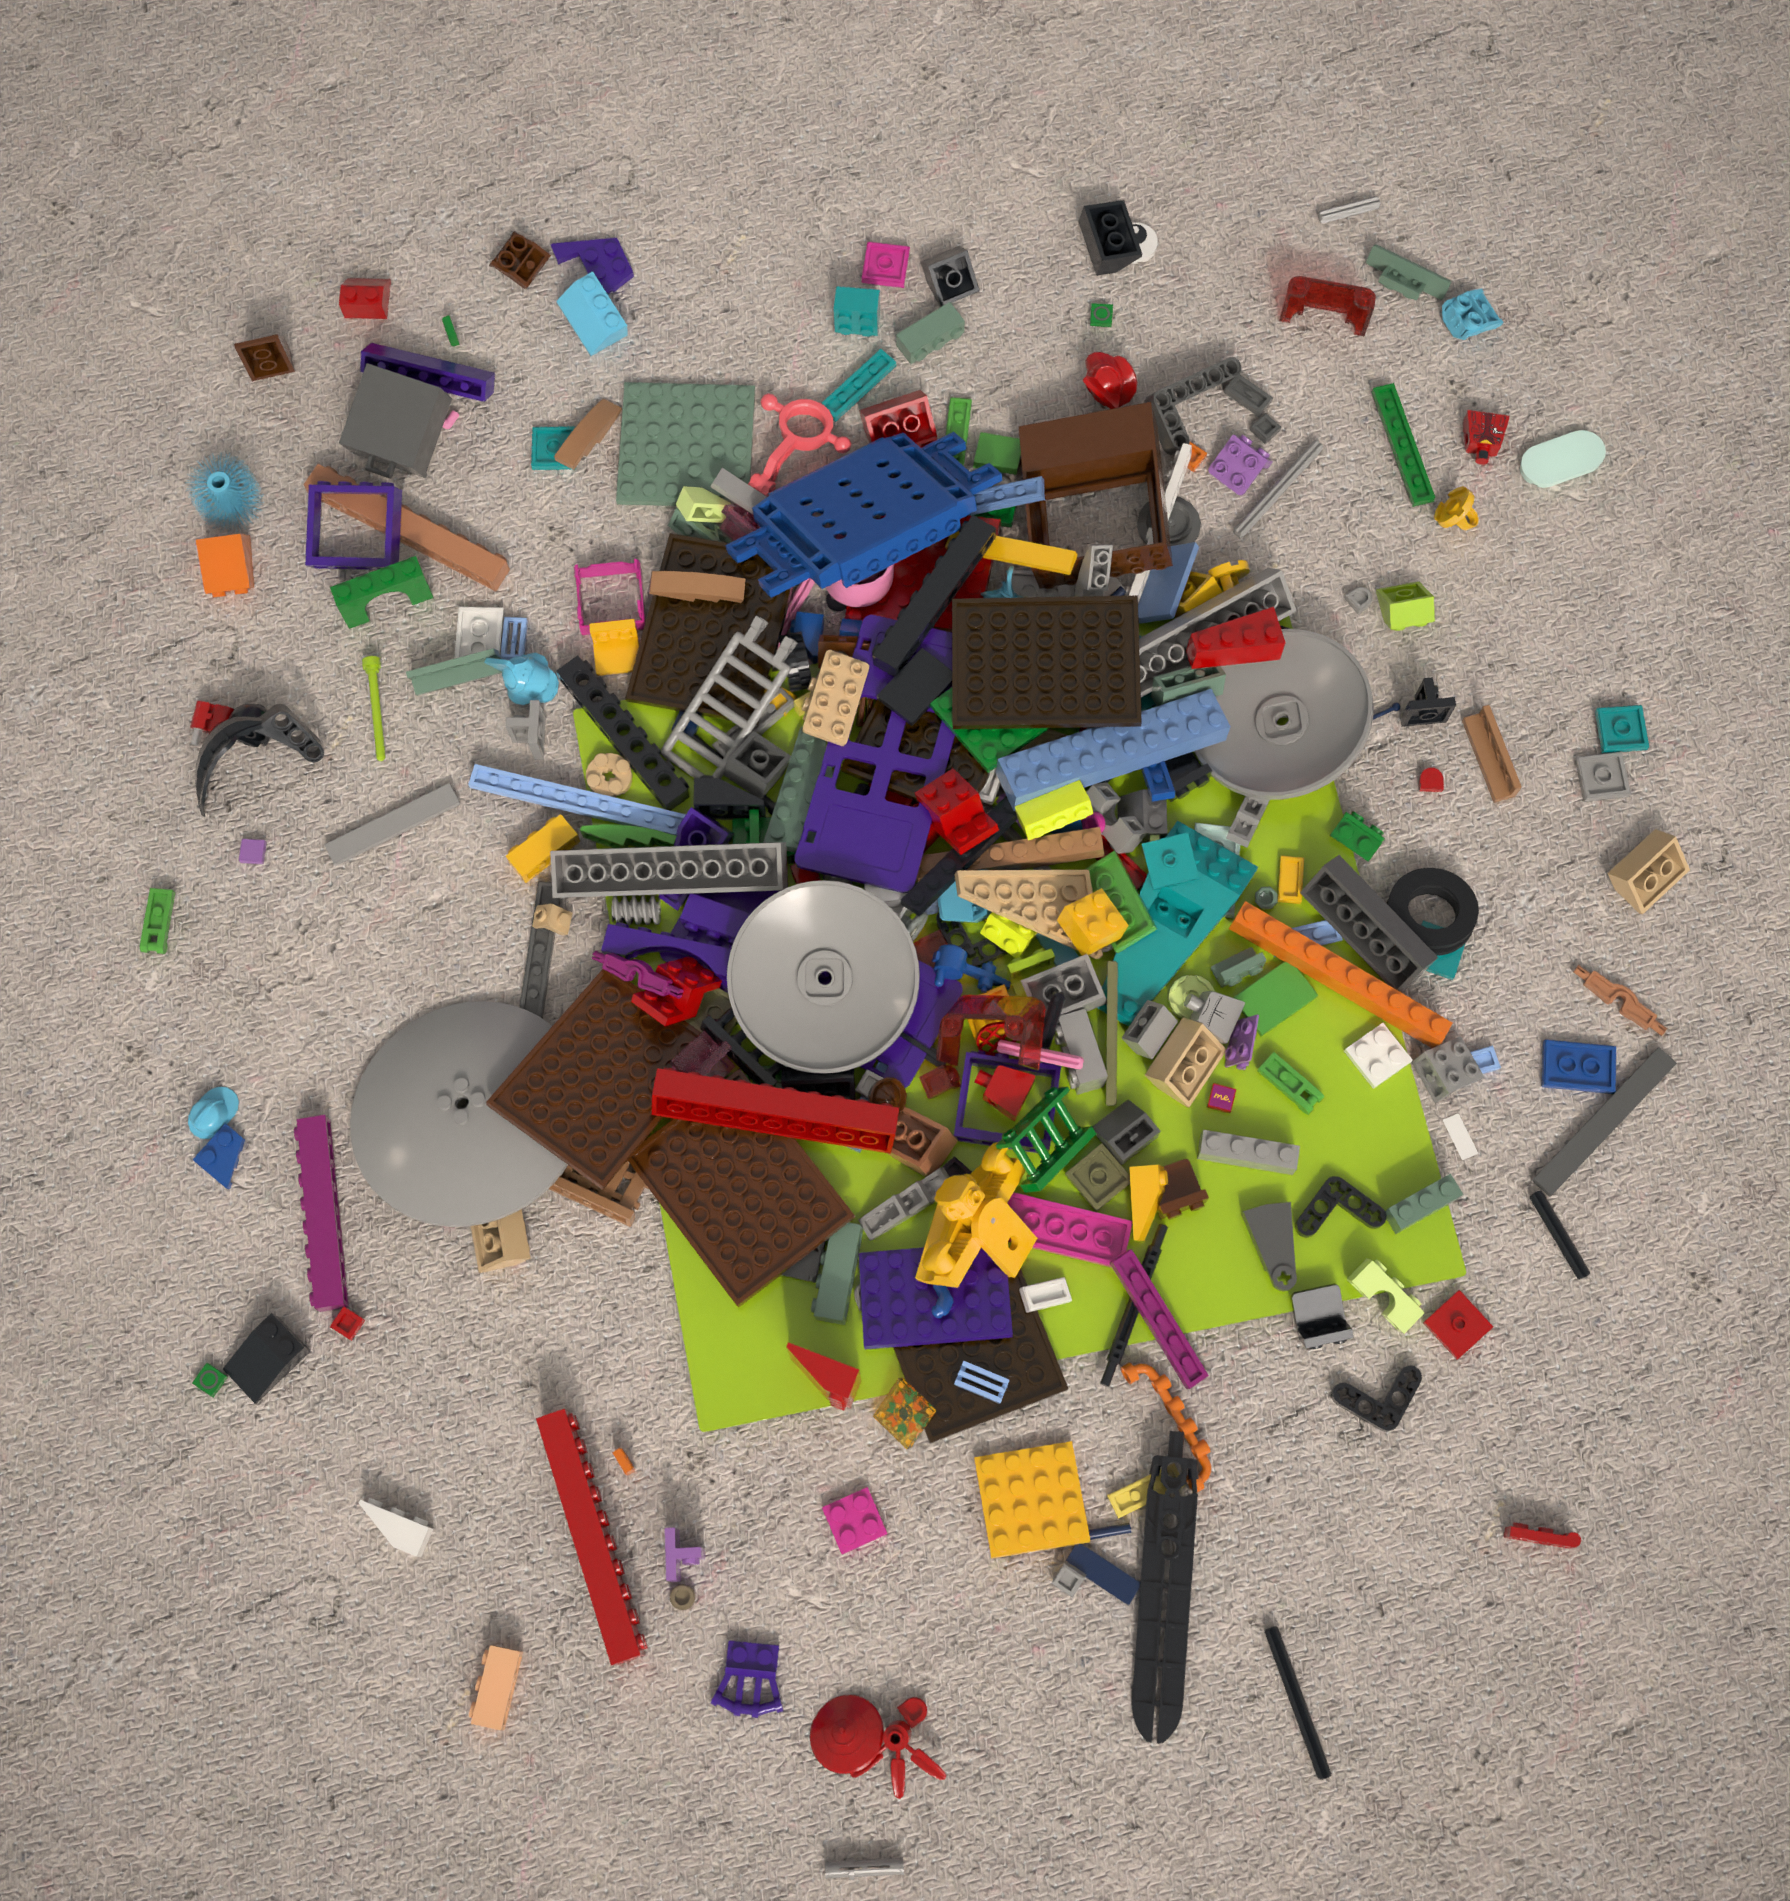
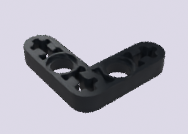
M938 912L936 924L947 945L952 944L950 939L957 934L964 938L963 944L959 945V947L967 952L968 958L976 956L975 950H978L979 957L982 960L979 961L978 957L972 959V966L980 968L982 964L988 961L992 962L1009 954L1004 950L1000 951L999 946L987 938L972 945L961 922L951 921L953 929L949 932L947 923H941L943 920ZM985 945L994 946L996 952L991 956L985 955L982 952V948Z
M1333 1176L1326 1180L1296 1221L1295 1229L1304 1238L1313 1236L1336 1205L1371 1229L1380 1228L1385 1223L1386 1212L1348 1182L1338 1176ZM1329 1183L1332 1185L1338 1183V1189L1342 1193H1344L1346 1189L1349 1191V1193L1344 1197L1343 1201L1339 1199L1342 1197L1341 1193H1339L1338 1191H1336L1335 1193H1331V1186L1329 1185ZM1349 1197H1358L1361 1201L1360 1208H1351L1348 1204ZM1316 1201H1324L1327 1204V1211L1325 1213H1318L1315 1210L1314 1204ZM1366 1204L1370 1206L1367 1209L1368 1212L1371 1214L1377 1212L1379 1214L1378 1219L1380 1222L1377 1220L1374 1223L1371 1222V1215L1367 1212L1363 1216L1360 1214ZM1312 1215L1320 1219V1222L1317 1219L1310 1225L1313 1229L1312 1231L1310 1229L1306 1232L1303 1231L1304 1225L1301 1221L1306 1223Z
M1412 1365L1402 1368L1383 1403L1348 1383L1336 1385L1332 1389L1331 1398L1335 1404L1381 1431L1389 1432L1395 1429L1401 1421L1421 1383L1422 1374L1417 1367ZM1412 1371L1414 1373L1413 1378L1416 1381L1408 1383L1406 1389L1398 1387V1383L1402 1386L1407 1380L1404 1373L1408 1374ZM1345 1388L1347 1396L1354 1398L1355 1394L1359 1396L1355 1400L1353 1408L1349 1406L1352 1402L1351 1400L1345 1398L1341 1401L1339 1399L1340 1394L1337 1393V1390L1341 1391ZM1394 1392H1401L1404 1395L1405 1402L1403 1405L1398 1406L1393 1403L1392 1394ZM1366 1400L1371 1404L1372 1409L1369 1414H1363L1359 1411L1358 1405L1360 1401ZM1377 1407L1381 1409L1378 1414L1382 1416L1391 1415L1390 1420L1393 1424L1384 1426V1420L1378 1416L1375 1417V1420L1371 1419L1376 1413Z

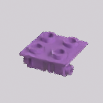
M1258 1014L1237 1021L1230 1036L1228 1048L1225 1051V1067L1237 1065V1069L1246 1070V1066H1249L1257 1031Z

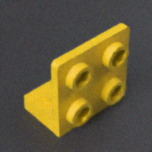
M635 619L589 624L593 640L596 675L632 672L639 649Z

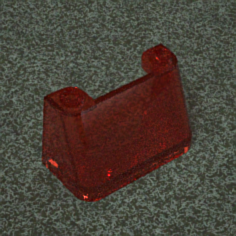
M1296 276L1286 286L1279 321L1290 323L1294 315L1302 316L1305 306L1346 314L1345 323H1351L1354 327V335L1365 336L1374 310L1376 295L1371 289L1366 287Z

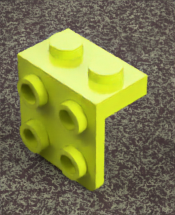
M992 912L980 934L1014 958L1023 956L1031 939L1037 932Z

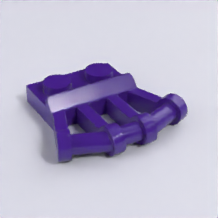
M729 1641L725 1675L710 1704L715 1707L719 1705L734 1713V1716L747 1714L752 1715V1718H758L760 1715L777 1711V1713L783 1712L784 1709L776 1682L779 1645ZM732 1675L738 1676L735 1702L723 1696ZM745 1677L756 1678L753 1704L742 1703ZM763 1679H769L774 1701L760 1704Z

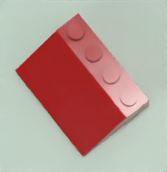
M788 1342L786 1348L791 1360L825 1398L830 1401V1406L842 1411L845 1410V1407L851 1409L861 1384L860 1370Z

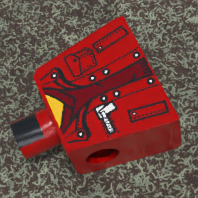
M1472 410L1467 411L1463 420L1465 451L1476 454L1475 462L1477 464H1487L1489 456H1497L1510 416Z

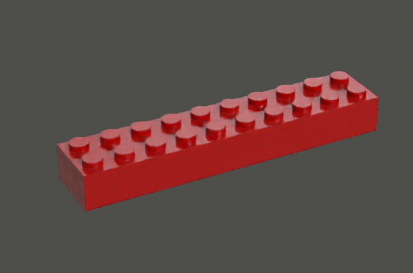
M657 1068L652 1092V1115L891 1154L899 1108L888 1103L873 1104L864 1099L855 1101L839 1095L831 1097L821 1095L815 1091L806 1093L790 1087L782 1089L765 1083L757 1085L751 1084L746 1080L733 1081L721 1076H702L697 1072H678L673 1068Z
M565 1408L538 1417L536 1421L611 1666H617L645 1656V1649L648 1648L644 1633H639L637 1624H640L639 1615L636 1609L631 1608L629 1602L630 1599H633L631 1589L628 1584L623 1582L621 1576L625 1574L621 1559H616L614 1553L615 1550H618L613 1535L608 1534L606 1527L610 1525L608 1515L599 1505V1502L603 1500L599 1487L593 1485L591 1479L595 1477L592 1464L588 1463L584 1456L588 1451L584 1439H581L577 1433V1430H580L578 1418Z

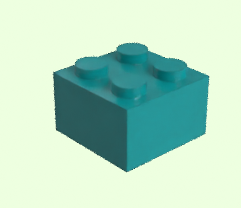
M836 286L834 301L835 333L843 335L859 334L865 337L878 336L880 290Z

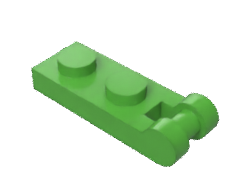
M150 888L140 941L141 952L149 953L150 951H156L157 954H166L175 899L174 890ZM158 936L157 942H151V937Z
M1275 1052L1257 1070L1307 1115L1312 1112L1315 1103H1320L1324 1098V1095ZM1304 1091L1309 1094L1306 1100L1300 1096Z

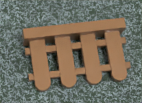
M627 1161L604 1190L584 1176L574 1173V1169L569 1165L549 1190L631 1227L635 1220L633 1209L639 1210L641 1203L638 1200L643 1190L649 1188L637 1172L635 1174L628 1172L629 1164ZM623 1178L630 1180L631 1182L624 1195L616 1192ZM590 1189H593V1190L597 1191L598 1193L596 1194V1193L590 1191Z

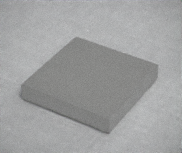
M1622 752L1576 757L1575 763L1584 802L1625 798L1631 795Z

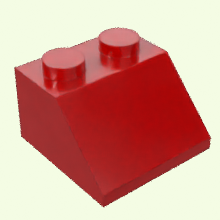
M347 278L341 284L339 306L344 318L387 319L391 280Z

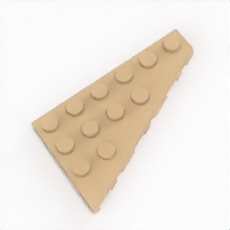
M960 870L954 874L958 897L1077 950L1057 922V919L1065 906L1093 893L1089 870ZM1100 949L1088 956L1100 959L1103 956V951Z

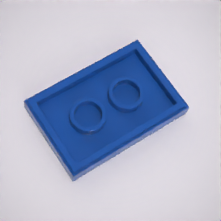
M1545 1039L1542 1052V1087L1614 1094L1616 1092V1046Z

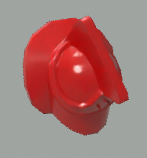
M1093 352L1088 355L1085 360L1087 375L1083 382L1094 399L1110 409L1119 408L1129 403L1137 392L1138 382L1133 367L1128 360L1121 356L1113 357L1103 352Z

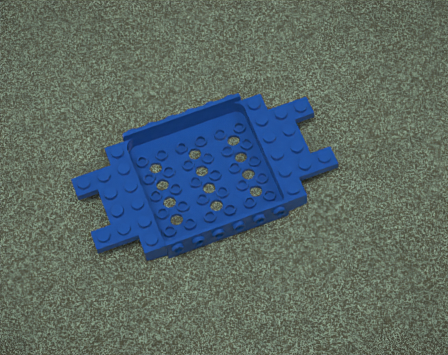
M955 432L922 448L905 433L888 438L882 437L768 493L769 496L752 508L755 522L761 528L725 545L726 550L737 563L758 554L774 570V572L758 579L760 587L770 598L809 578L821 589L841 579L843 586L848 588L958 532L961 528L960 519L977 511L974 495L1001 482L1002 473L990 463L972 472L967 470L953 457L966 450L965 441ZM891 474L900 475L897 478L889 477ZM904 484L907 486H911L908 489L900 488ZM853 493L862 494L859 497H851ZM916 495L919 497H923L920 500L912 499ZM864 504L873 505L870 508L862 507ZM815 512L823 514L818 517L812 516V514ZM876 515L885 516L882 519H874ZM826 523L834 525L830 528L823 527ZM838 534L846 536L842 539L835 538V536Z

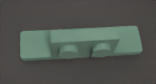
M1374 244L1366 264L1383 272L1378 280L1379 283L1383 284L1387 289L1403 294L1408 299L1417 301L1422 292H1425L1443 300L1451 285V280L1377 244Z

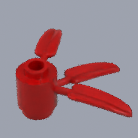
M895 1720L884 1731V1745L881 1746L876 1758L864 1769L850 1773V1775L856 1778L870 1770L883 1759L882 1752L887 1748L896 1751V1758L891 1760V1780L894 1795L898 1799L903 1797L905 1790V1760L900 1756V1751L904 1748L912 1754L910 1757L911 1761L934 1778L944 1780L946 1779V1773L920 1748L915 1750L908 1744L912 1736L910 1726L902 1720ZM893 1734H898L900 1740L894 1738Z

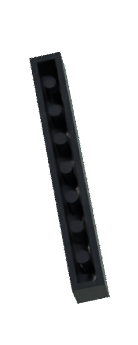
M972 515L969 521H965L959 530L960 534L956 539L953 538L949 542L947 552L944 556H939L935 563V569L924 577L922 587L919 591H914L907 608L901 609L895 625L889 626L884 636L885 639L881 644L878 643L872 651L874 666L895 677L909 662L996 538V528L974 515Z

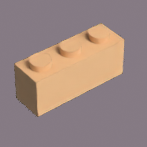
M490 1645L489 1650L486 1649L482 1658V1665H485L483 1676L479 1675L475 1691H478L476 1702H472L469 1711V1717L472 1718L471 1724L505 1730L523 1656L522 1651Z

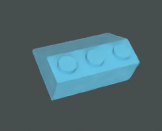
M593 272L575 281L556 301L590 356L628 336L627 324Z

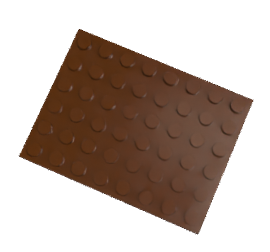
M604 969L599 972L486 1101V1105L602 1190H604L663 1118L662 1116L652 1115V1092L657 1068H673L678 1072H697L700 1074L720 1049L710 1038L685 1020L668 1026L662 1025L631 1002L633 994L643 990L630 981H624Z
M738 1069L726 1078L733 1081L746 1080L751 1083L741 1069ZM673 1119L642 1142L628 1159V1162L738 1308L855 1218L853 1212L795 1138Z

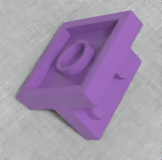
M675 1527L665 1528L666 1581L681 1582L680 1561L684 1565H699V1560H705V1549L702 1547L680 1548V1530Z

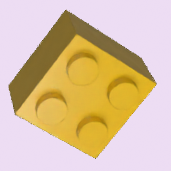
M1102 888L1065 906L1057 919V922L1082 956L1085 954L1090 955L1118 941L1129 926Z

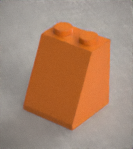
M234 534L196 540L205 594H212V598L226 596V592L234 591L235 595L246 594L248 589L254 588L250 535Z

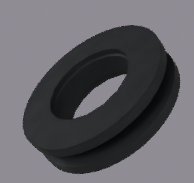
M1421 868L1405 874L1395 883L1387 901V905L1437 956L1449 954L1461 948L1472 935L1479 915L1478 901L1471 887L1456 874L1439 868ZM1420 895H1437L1445 899L1453 907L1455 920L1445 928H1426L1418 924L1410 915L1408 909L1410 901Z

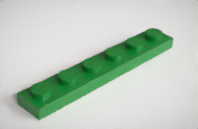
M1394 383L1373 388L1371 393L1412 506L1415 507L1434 502L1436 497Z

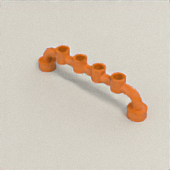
M1128 1362L1120 1367V1370L1129 1384L1139 1380L1138 1374L1144 1373L1149 1377L1152 1387L1163 1400L1167 1412L1175 1420L1179 1432H1185L1184 1438L1188 1442L1192 1454L1202 1467L1201 1472L1198 1474L1199 1479H1196L1197 1493L1205 1488L1203 1483L1209 1479L1211 1474V1463L1207 1456L1211 1450L1204 1439L1198 1441L1194 1435V1432L1198 1429L1193 1419L1189 1417L1185 1420L1181 1410L1185 1408L1179 1396L1172 1398L1167 1390L1172 1387L1170 1380L1165 1374L1159 1376L1157 1371L1148 1364L1139 1363L1132 1365ZM1187 1475L1186 1482L1192 1490L1191 1479Z

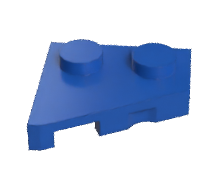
M225 1123L193 1158V1161L229 1190L232 1186L231 1179L234 1169H237L239 1153L243 1149L245 1139Z

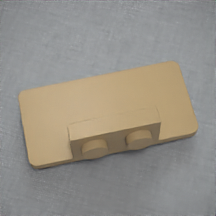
M832 650L826 651L818 675L810 680L808 690L811 691L810 696L805 698L801 710L805 711L803 716L805 721L802 727L804 733L839 746L846 745L869 671L868 663Z

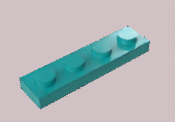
M880 349L830 394L821 404L829 409L833 421L839 420L897 366V362Z

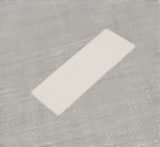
M1455 1114L1443 1119L1461 1159L1465 1160L1478 1154L1460 1115Z

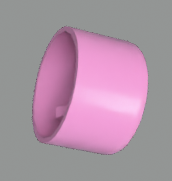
M840 534L835 536L836 539H842L846 537ZM894 564L848 588L843 586L841 579L826 587V589L836 601L846 606L866 607L873 605L884 598L890 590L893 582Z

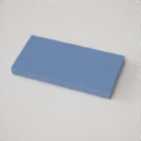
M1196 542L1171 546L1173 566L1163 570L1153 569L1150 571L1138 603L1139 624L1174 619L1199 549Z

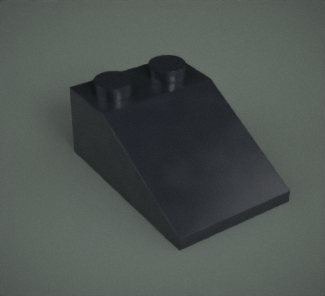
M710 775L694 778V809L712 819L733 820L734 818H749V810H759L760 817H766L764 800Z
M271 1313L251 1332L224 1366L223 1370L257 1404L311 1351L278 1316Z

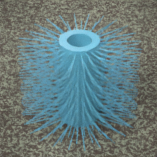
M223 456L224 465L222 468L220 458L219 471H217L218 467L216 469V465L213 466L214 471L210 466L213 473H211L207 466L206 470L201 465L206 471V477L201 475L202 477L198 476L196 478L203 479L200 482L196 480L185 483H201L195 486H188L194 487L190 491H196V494L192 493L193 496H190L196 499L195 502L199 504L197 505L200 510L199 512H201L202 508L205 513L208 511L211 518L210 522L214 521L217 516L219 517L218 521L222 522V517H224V522H226V519L229 517L230 528L231 514L232 518L234 516L233 522L237 519L236 515L240 519L238 513L243 519L242 514L251 522L242 511L253 507L246 506L249 503L256 506L255 503L264 502L252 501V499H258V497H250L249 494H257L255 490L260 492L253 488V486L258 488L254 485L256 483L252 481L254 479L250 477L251 475L248 472H243V468H237L236 470L232 466L233 463L231 461V464L227 465L228 469H226ZM250 489L254 490V492L252 491L246 494H242L246 491H249Z

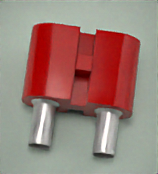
M197 701L190 728L194 729L191 744L199 746L202 732L209 733L218 723L228 720L234 709L228 706Z

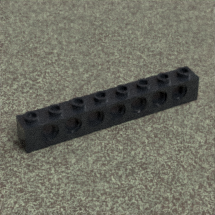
M577 655L556 670L560 682L616 751L629 762L630 768L665 810L671 811L689 798L688 783L682 776L680 778L674 773L676 770L668 759L666 761L660 756L662 752L655 743H649L646 739L648 738L647 733L641 726L638 728L635 726L631 713L627 709L625 711L622 710L619 706L621 702L614 693H608L606 683L600 676L595 677L592 673L594 669L587 660L582 661ZM582 680L589 681L586 685H579ZM597 696L602 697L599 702L592 701ZM609 713H615V714H616V716H615L614 718H611V719L605 718L606 715L609 714ZM622 730L630 731L627 735H619ZM637 746L643 747V750H642V751H640V752H633V749H634L635 747H637ZM650 763L657 764L654 769L646 768ZM663 780L671 781L668 786L660 785Z

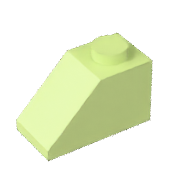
M683 486L676 502V506L685 520L695 522L724 523L732 506L730 502L701 487Z

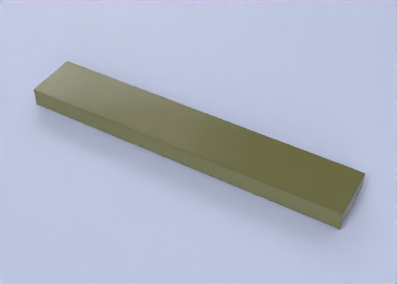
M1108 961L1107 1106L1117 1105L1118 963L1116 961Z

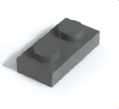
M1240 374L1234 377L1224 390L1226 395L1258 417L1261 416L1273 400L1272 396Z

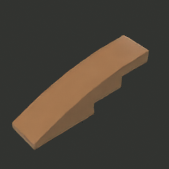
M603 398L567 437L555 454V460L575 470L583 456L587 457L595 444H600L621 413L622 408Z
M652 571L649 594L692 602L696 598L718 602L719 599L742 603L744 600L745 579L697 572Z

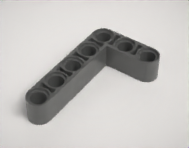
M1227 358L1146 397L1144 403L1151 402L1158 425L1159 441L1167 454L1174 455L1177 450L1181 451L1183 443L1190 444L1188 433L1175 405L1238 376L1242 366L1237 358Z

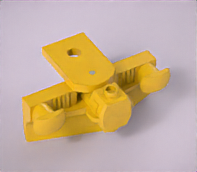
M998 1142L992 1144L986 1150L981 1165L971 1174L949 1177L937 1189L934 1200L938 1204L915 1278L918 1281L926 1284L958 1288L981 1248L1008 1277H1016L1037 1237L1007 1204L1025 1173V1169L1018 1158H1010L1006 1154L1008 1148L997 1149L995 1145ZM1009 1238H1011L1010 1248L1008 1247Z

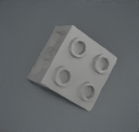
M1457 1037L1427 1050L1412 1061L1414 1068L1435 1103L1442 1101L1453 1092L1484 1078L1462 1037Z

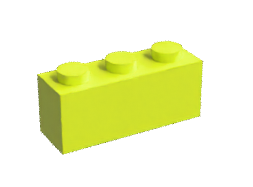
M1080 780L1015 806L1018 821L1028 841L1093 814L1090 798Z

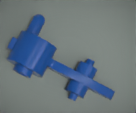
M942 945L933 954L932 962H935L934 973L936 974L934 983L938 987L944 984L945 978L957 980L962 978L964 973L979 980L977 987L981 989L982 993L991 990L992 986L998 987L1005 984L1007 990L1010 989L1011 982L995 974L996 966L993 965V962L988 961L982 964L981 968L966 963L967 952L957 945Z

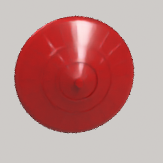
M841 1695L831 1699L818 1711L812 1721L810 1744L815 1758L823 1767L839 1774H850L864 1769L876 1758L881 1749L884 1734L882 1718L876 1707L860 1696Z

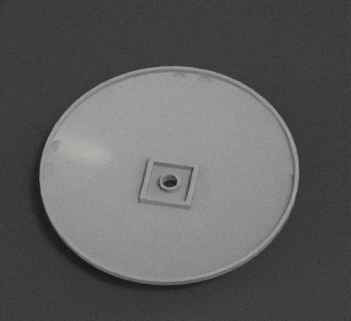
M474 1001L436 1009L415 1019L394 1034L380 1048L367 1066L355 1092L351 1109L350 1134L353 1152L357 1164L371 1188L387 1204L400 1213L420 1222L447 1227H468L502 1219L526 1207L548 1190L568 1165L486 1105V1101L549 1031L552 1025L541 1017L514 1005L500 1002ZM463 1099L469 1100L466 1108H457L459 1101Z

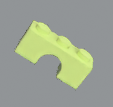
M1366 1259L1346 1280L1363 1297L1368 1299L1377 1291L1385 1290L1389 1296V1305L1381 1315L1397 1331L1405 1334L1425 1313L1420 1308L1421 1302L1412 1294L1408 1296L1402 1290L1404 1288L1403 1284L1395 1277L1391 1279L1385 1273L1387 1269L1377 1259L1375 1261Z

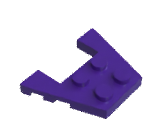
M617 238L550 244L558 265L580 257L587 274L591 272L595 274L607 295L610 292L614 293L634 277L633 270Z

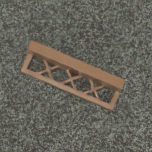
M1490 705L1482 707L1478 714L1464 717L1462 723L1493 803L1515 797L1522 786Z

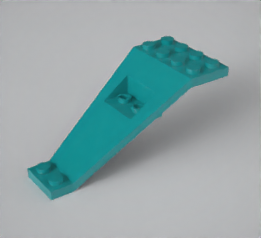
M1180 821L1175 823L1166 838L1188 832L1199 879L1153 890L1148 871L1139 895L1157 930L1120 953H1116L1113 961L1118 963L1117 1020L1128 1027L1146 1001L1154 1000L1237 902L1258 869V866ZM1106 976V979H1105L1104 984H1103V986H1102V990H1103V992H1104V995H1105V997H1106V1000H1107V976ZM1107 1004L1097 1007L1107 1014Z

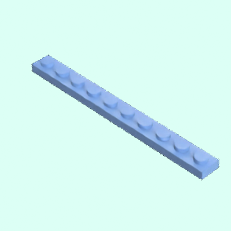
M478 764L474 765L468 783L469 788L617 824L654 829L677 836L676 832L679 824L686 815Z

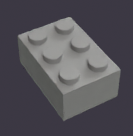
M1088 954L1021 980L1040 1028H1042L1054 992H1063L1066 998L1061 1015L1086 1009L1087 1012L1107 1004L1106 997Z
M1086 1009L1061 1015L1054 1034L1056 1045H1061L1062 1053L1080 1056L1084 1059L1083 1067L1080 1070L1068 1067L1069 1075H1067L1070 1088H1075L1078 1095L1104 1087L1108 1075Z

